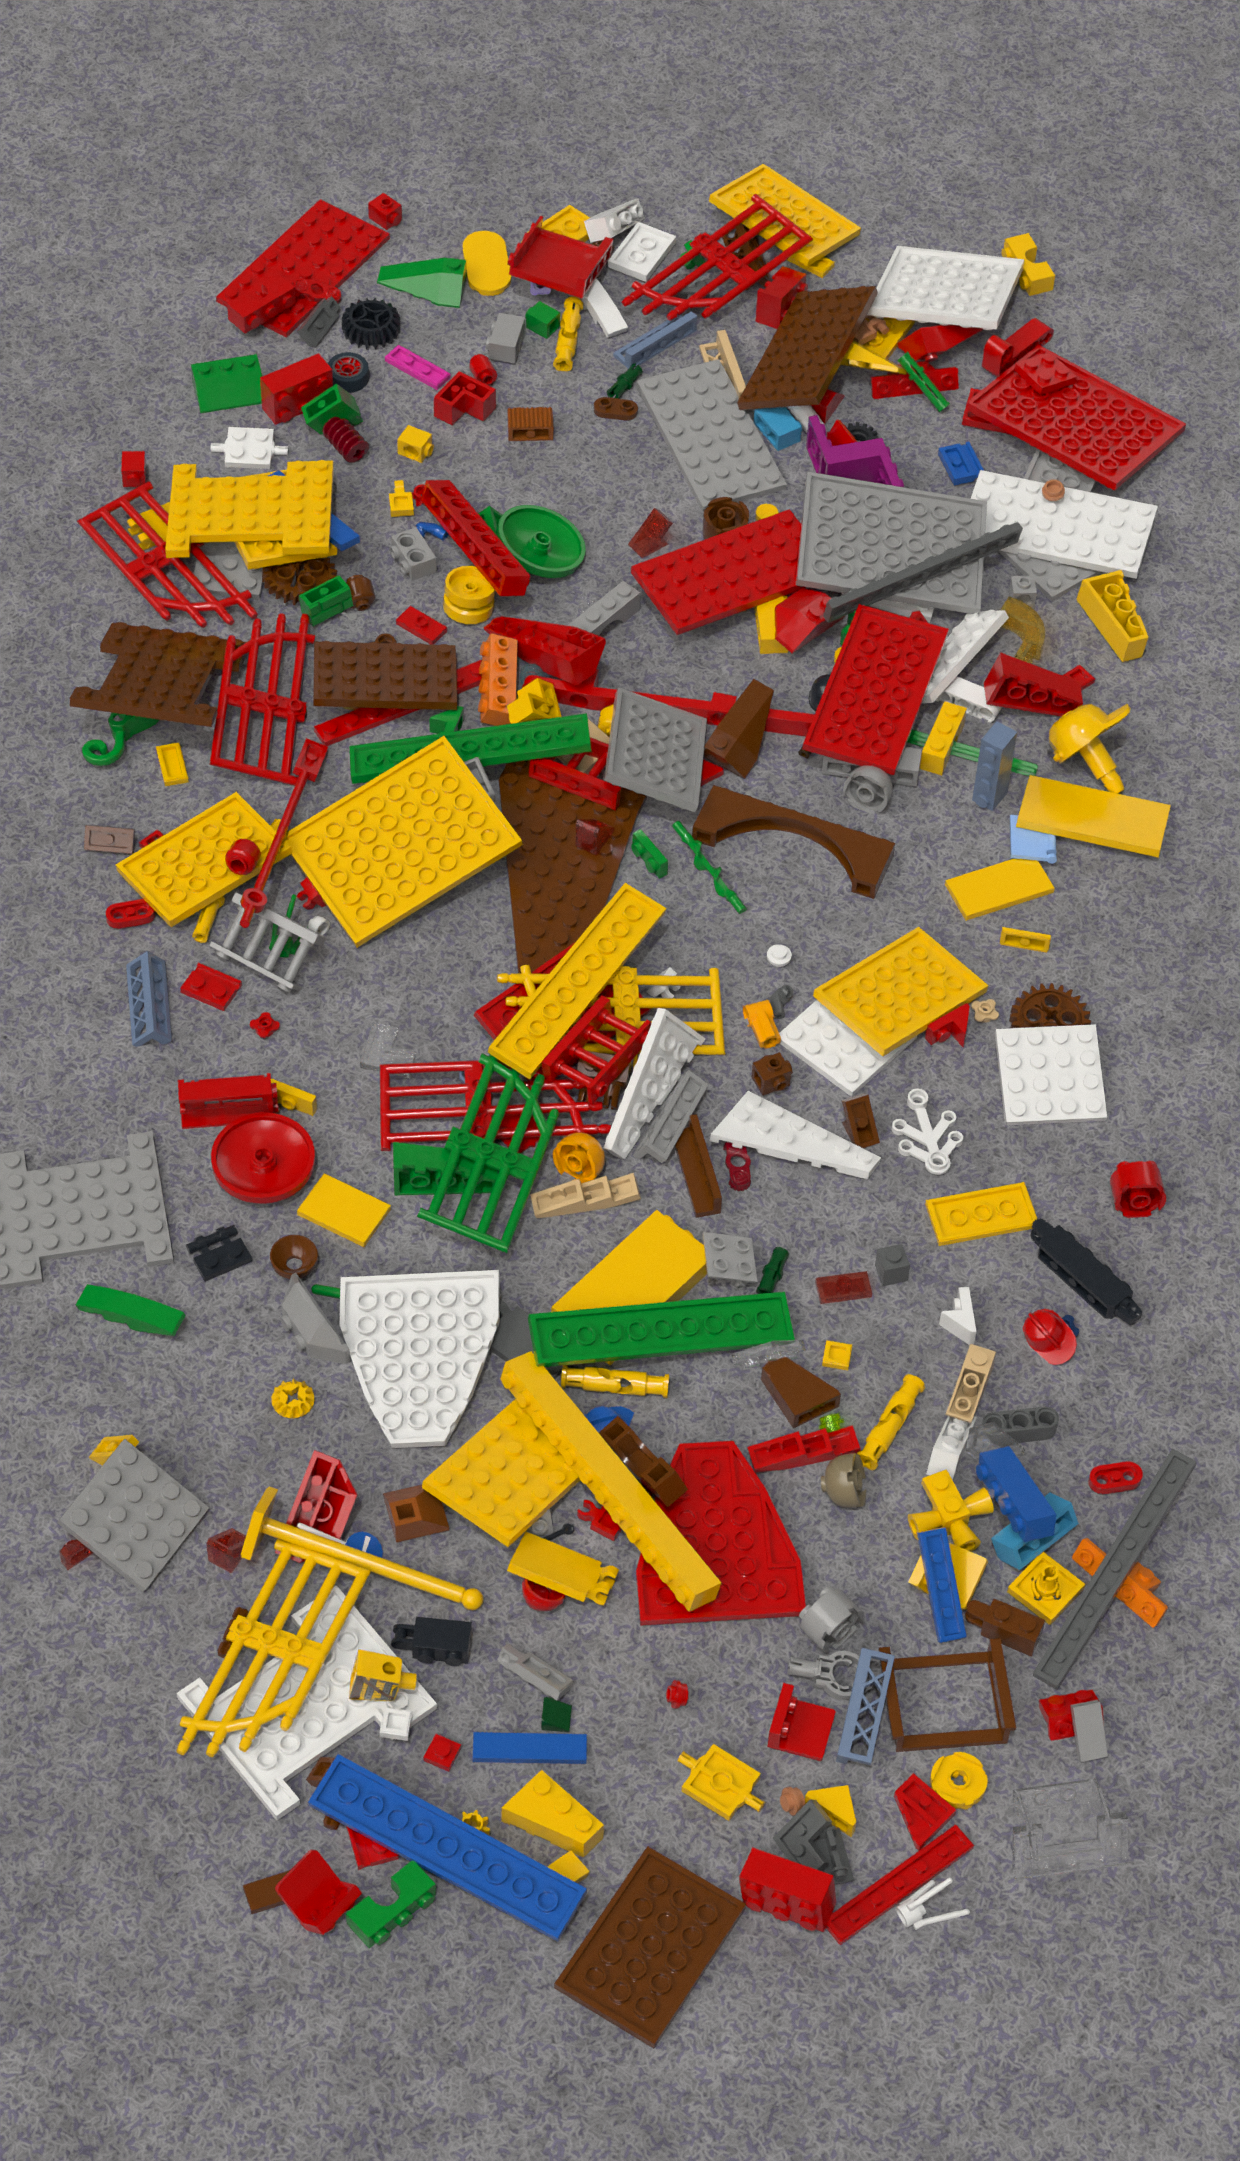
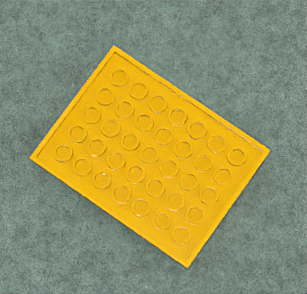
M445 736L289 830L284 838L292 848L293 853L290 855L320 893L324 903L356 948L523 845L521 838Z

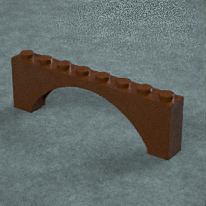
M713 785L692 830L694 840H699L702 844L714 848L716 843L751 831L777 830L804 836L823 846L838 859L851 880V892L875 899L894 857L895 843L887 839L878 838L862 831H856L840 824H834L818 817H812L793 809H787L771 802H765Z

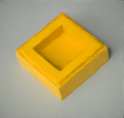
M826 1340L822 1366L848 1370L852 1344Z

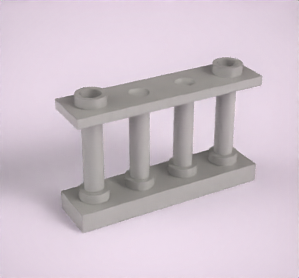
M235 892L231 901L239 905L237 908L239 912L223 945L211 941L209 946L217 949L215 954L227 960L232 957L278 981L277 986L291 993L292 989L300 991L303 987L293 982L309 948H313L314 944L323 947L327 937L265 906L262 912L255 913L259 915L258 920L260 922L244 954L241 955L232 950L242 929L240 920L245 910L240 903L243 894ZM274 923L280 926L278 930L280 934L264 966L252 959L268 926H272ZM294 933L301 937L299 940L301 944L283 977L275 973L273 969L289 936L292 937Z

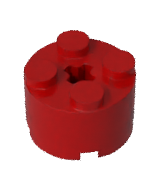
M1123 1161L1116 1166V1170L1110 1178V1186L1117 1211H1121L1123 1216L1127 1218L1149 1217L1152 1215L1151 1211L1156 1208L1160 1210L1164 1207L1166 1193L1161 1172L1156 1162L1137 1161L1130 1163Z

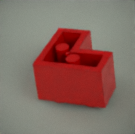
M460 371L434 396V417L450 425H453L464 413L484 422L496 409V389Z

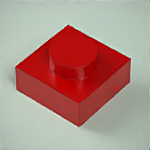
M435 1734L423 1760L449 1772L461 1750V1744Z

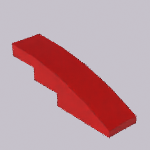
M853 1425L829 1433L824 1428L802 1436L797 1431L747 1447L755 1472L791 1469L833 1460L845 1454H857L861 1451Z

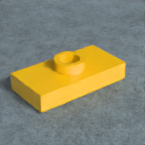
M271 1079V1083L277 1084L278 1103L288 1110L296 1109L311 1116L315 1114L317 1110L316 1095Z

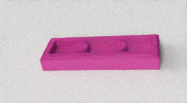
M399 344L385 356V362L435 390H438L451 378L449 372Z

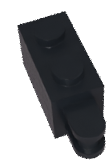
M416 1617L415 1625L396 1624L393 1626L395 1638L391 1640V1646L396 1649L412 1650V1658L422 1663L444 1661L451 1666H459L461 1663L468 1664L472 1622Z

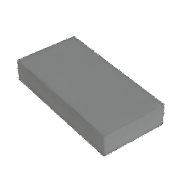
M1094 1700L1070 1705L1079 1761L1084 1762L1108 1757L1100 1702Z

